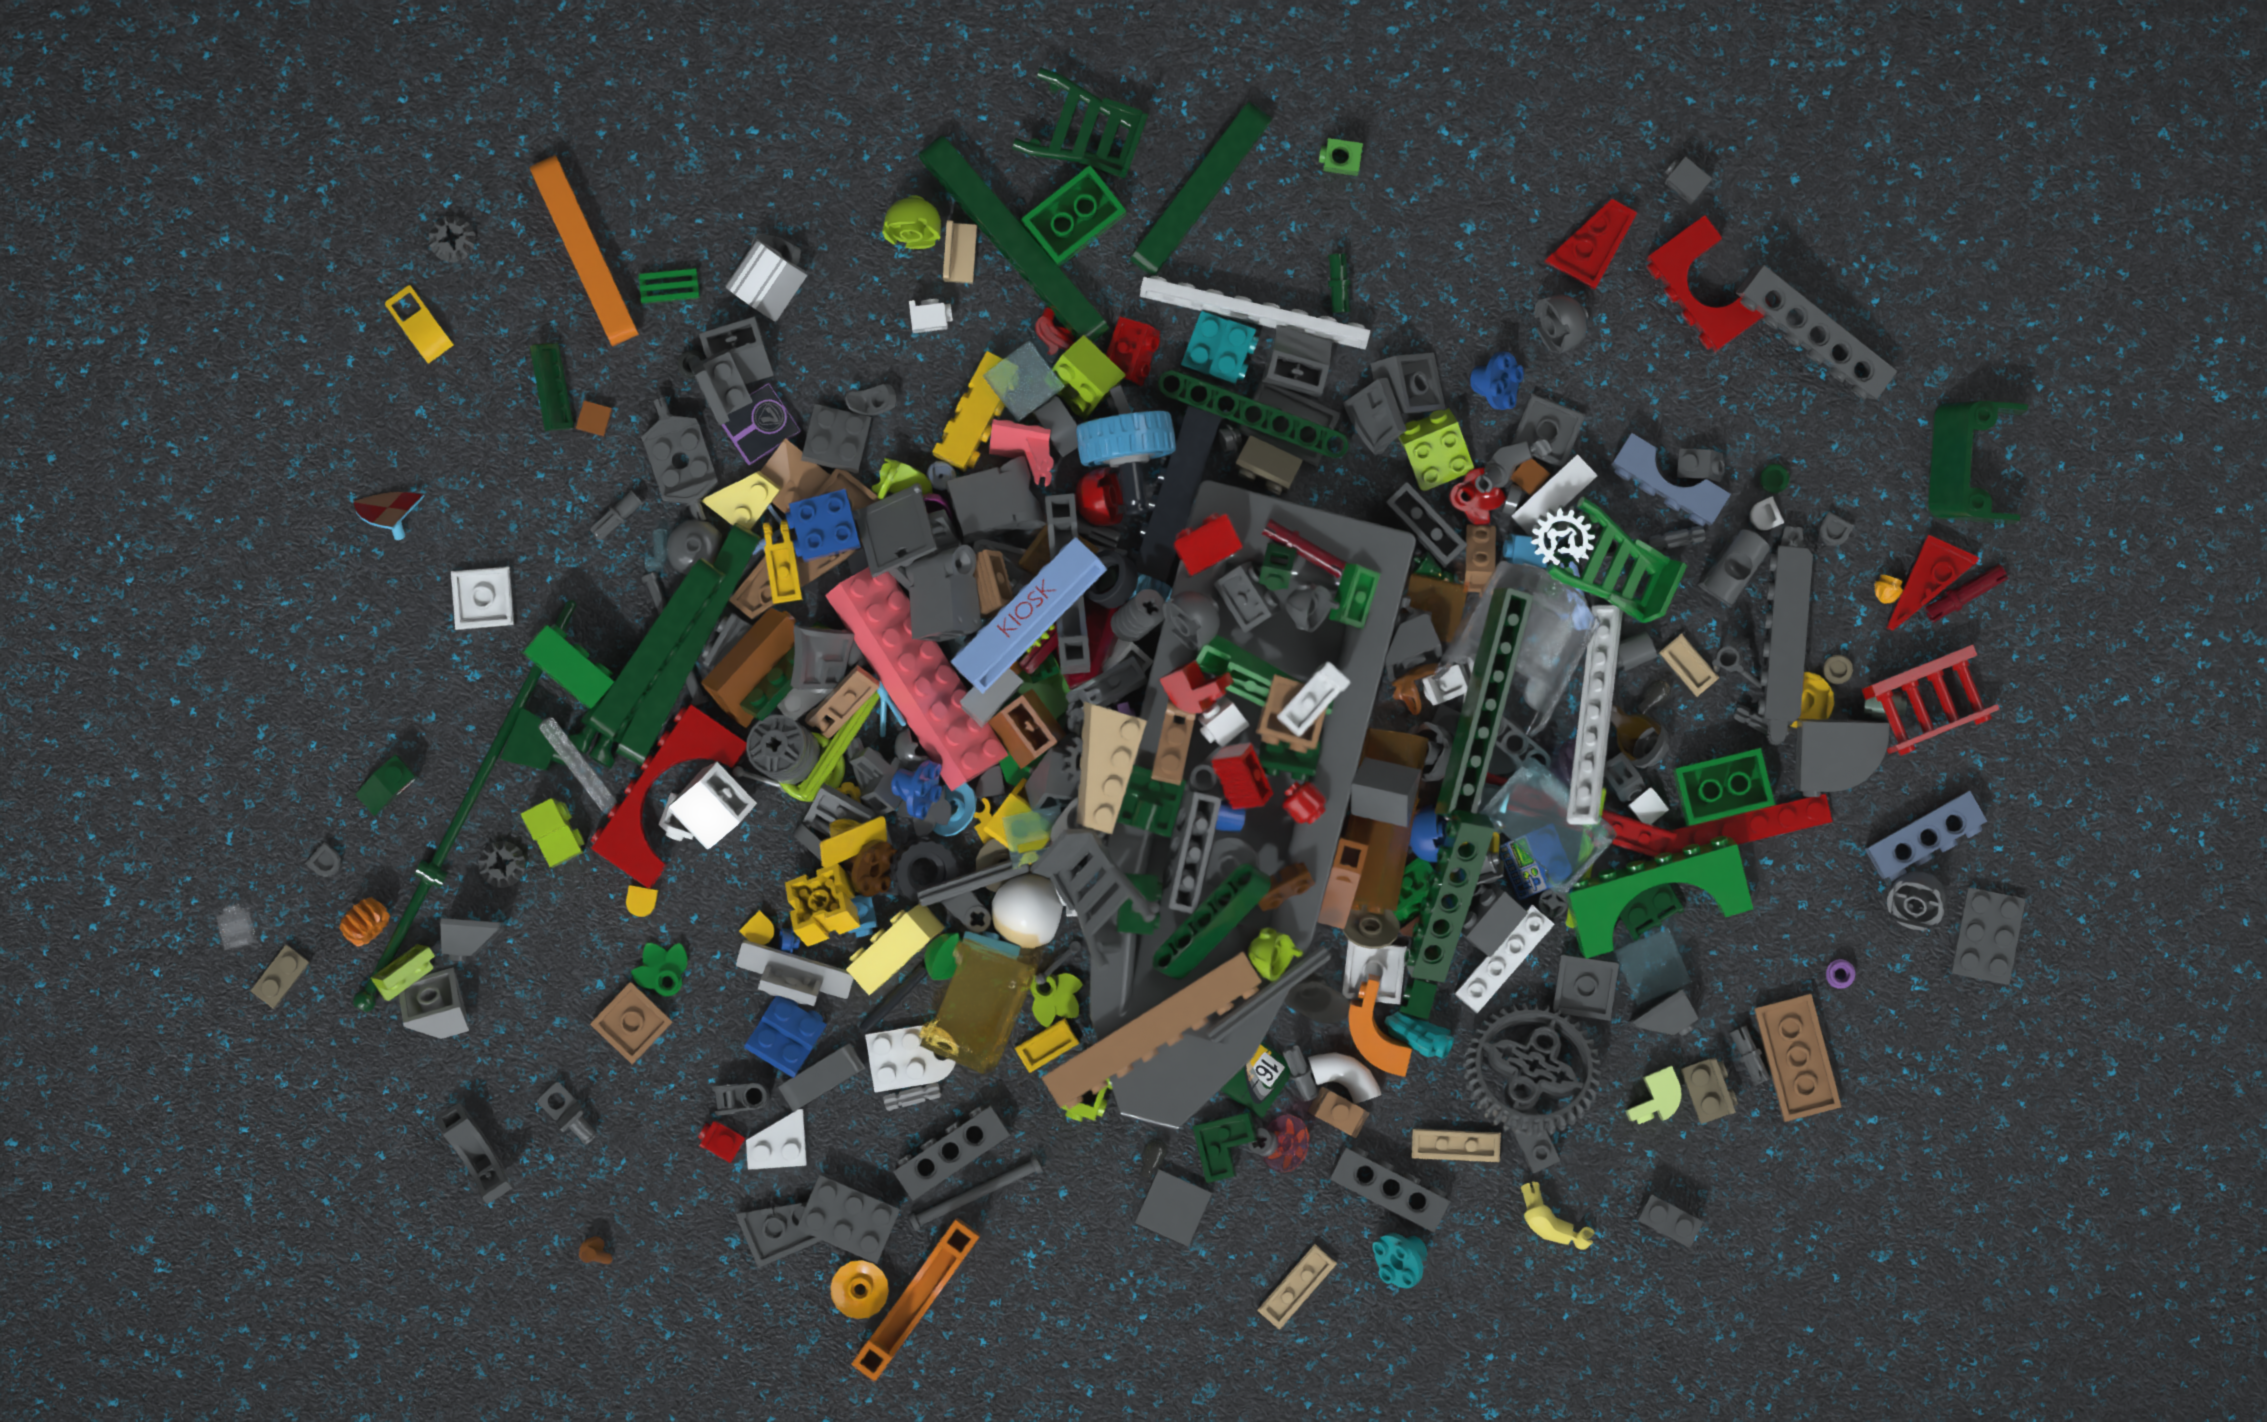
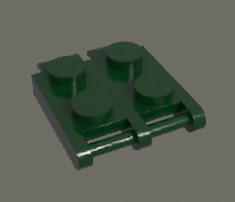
M1642 856V857H1640L1639 859L1636 860V861L1647 862V860H1646V858H1645L1644 856ZM1664 883L1650 887L1636 895L1623 908L1619 917L1636 942L1640 939L1639 936L1654 926L1660 927L1662 921L1677 912L1681 914L1685 910L1669 884ZM1674 905V908L1659 917L1657 916V914ZM1649 919H1652V921H1651L1650 923H1648V924H1646L1645 926L1641 927V928L1638 929L1637 931L1635 930V928L1638 927L1639 925L1643 924L1644 922L1648 921Z

